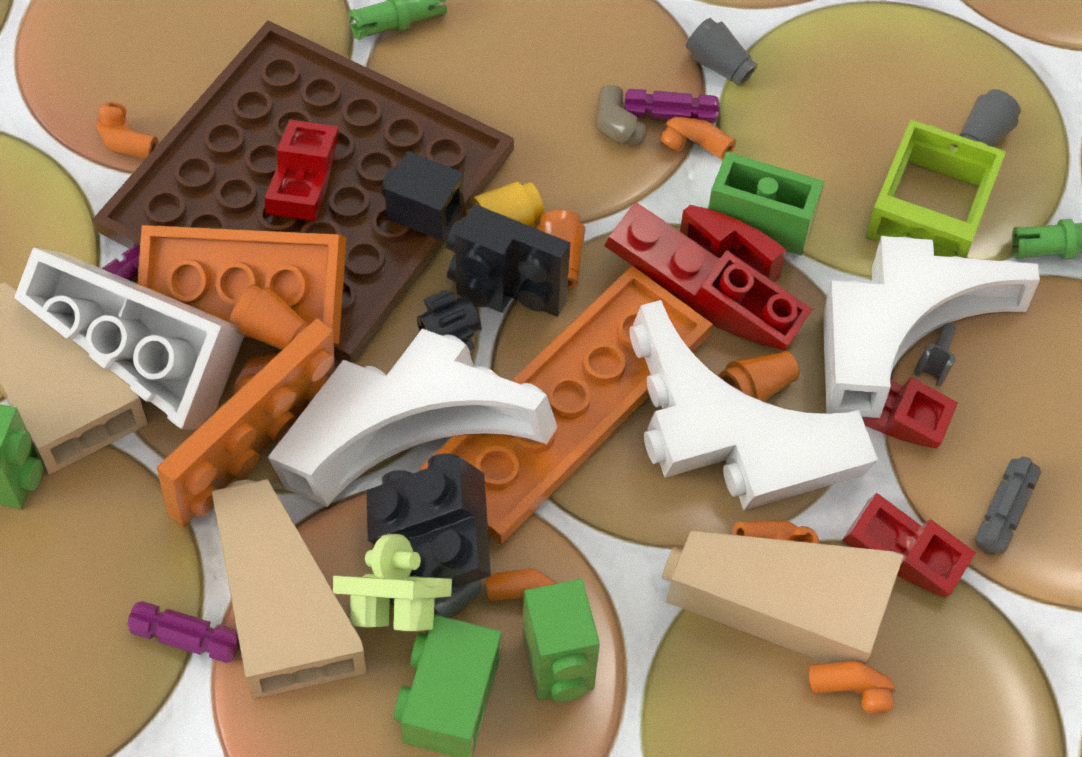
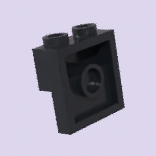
M474 204L464 221L457 220L448 234L446 249L455 252L449 264L447 278L456 282L457 295L467 296L474 306L481 308L489 307L503 313L511 298H513L530 310L545 311L558 317L567 302L571 242Z
M443 453L432 456L428 460V468L415 473L404 470L388 472L382 477V485L366 490L368 541L375 545L386 534L405 536L409 540L413 552H417L421 560L419 567L416 570H412L409 576L452 579V589L491 576L485 474L455 454ZM390 598V604L393 606L394 598Z

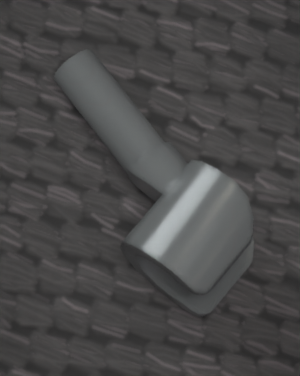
M952 323L944 324L937 343L926 346L914 369L916 376L919 377L922 371H927L937 377V386L943 384L955 362L954 355L949 351V346L956 331L955 325Z

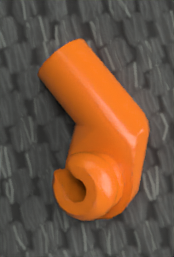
M103 103L99 108L100 117L96 119V128L105 146L115 153L146 159L158 145L157 137L132 131L128 120L125 119L127 110L121 103Z
M677 116L665 123L668 126L660 135L661 142L676 152L682 151L689 139L722 161L726 152L732 153L736 145L735 139L708 121Z
M785 520L736 522L732 530V535L819 544V538L813 529L806 526L798 527Z
M532 568L491 573V576L486 577L487 594L492 602L524 598V590L557 584V582L539 570Z
M859 661L816 664L809 667L810 686L814 694L847 690L862 694V707L869 714L888 713L894 707L891 693L895 692V687L890 677Z

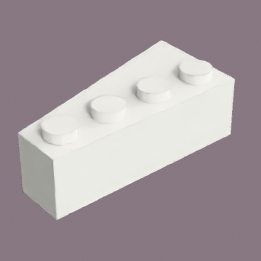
M33 247L14 297L66 339H72L89 353V357L101 367L110 369L130 385L129 389L143 400L156 405L168 415L167 418L182 430H197L215 413L245 336L238 332L239 326L65 253Z

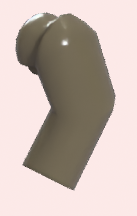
M605 85L600 89L597 115L599 131L618 143H626L631 147L640 145L647 133L645 124L637 121V117L622 108L624 92L620 87Z

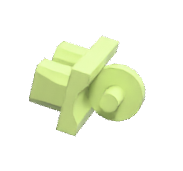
M386 534L376 542L373 550H369L365 555L366 565L372 567L373 573L365 574L363 577L333 576V593L350 595V622L353 626H389L390 598H394V630H432L435 598L451 597L452 579L409 576L411 571L416 570L420 565L419 554L413 552L411 544L405 536Z

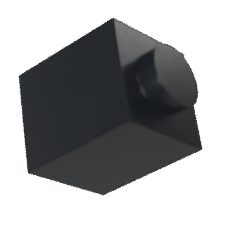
M408 151L398 168L392 167L387 172L382 184L381 195L385 197L387 220L442 241L464 205V172Z

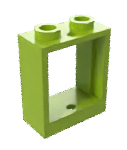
M910 119L874 206L865 237L880 242L881 236L933 240L934 256L966 258L1006 151ZM909 163L979 186L966 222L895 198Z

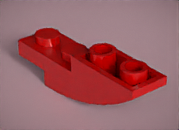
M636 201L610 234L604 247L644 273L651 280L711 322L713 326L765 346L785 351L813 310L726 250L721 259H719Z

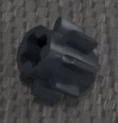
M444 290L423 300L428 311L417 316L419 331L425 329L441 336L452 335L464 342L469 351L475 348L470 337L481 332L482 326L477 310L467 296L456 299L453 292L448 293L447 290Z

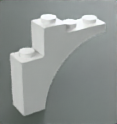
M881 236L871 268L872 283L831 281L823 310L826 414L851 412L859 409L862 417L880 418L891 387V372L907 350L921 338L935 329L944 326L946 323L985 313L1026 312L1040 281L1038 264L1009 260L995 261L968 259L957 256H934L933 240Z
M661 300L640 306L633 326L630 327V339L636 356L638 358L645 357L651 375L647 376L650 398L655 407L662 406L663 408L655 411L647 427L648 431L644 432V442L651 462L653 464L660 463L664 478L726 460L727 465H724L723 473L727 488L733 497L739 496L745 511L863 476L878 461L859 409L832 414L805 413L780 408L748 396L724 382L691 352L671 323Z
M421 329L387 375L376 367L365 366L364 368L343 360L274 448L268 459L286 490L328 507L338 494L364 472L383 460L419 444L444 437L482 433L518 436L547 444L558 427L547 394L541 389L529 383H522L520 385L501 378L486 367L478 366L475 368L467 345L460 339L452 335L441 336Z

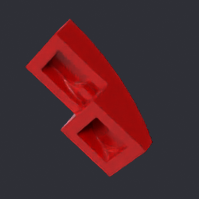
M289 119L277 148L278 166L264 198L265 214L316 221L334 160L339 136L338 126Z
M689 205L683 210L680 232L719 259L727 250L774 283L780 278L786 249L772 238L738 219L711 209Z
M912 377L903 386L890 379L891 387L880 418L862 417L865 426L902 441L937 449L943 441L958 402Z
M878 493L874 494L866 502L842 539L851 547L893 551L904 555L897 576L944 598L951 595L976 554L975 551L932 519L921 526Z

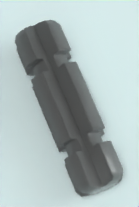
M1022 456L1020 459L1013 458L1010 460L1003 476L1007 482L1001 480L985 515V520L989 522L983 521L975 537L976 544L988 554L994 555L1006 552L1014 535L1010 529L1016 530L1032 495L1031 490L1028 488L1034 490L1040 477V467L1032 463V460L1028 457Z

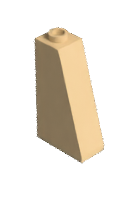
M3 282L0 284V390L8 404L18 408L25 427L31 434V440L49 475L148 425L140 398L129 389L130 385L110 369L101 367L72 339H66L14 298L16 290L8 283Z
M239 480L229 484L226 488L213 490V502L242 661L252 699L366 674L361 639L269 480L256 482L252 480Z
M690 531L683 550L676 547L672 548L662 574V579L670 581L667 603L824 663L859 661L866 665L904 555L885 550Z

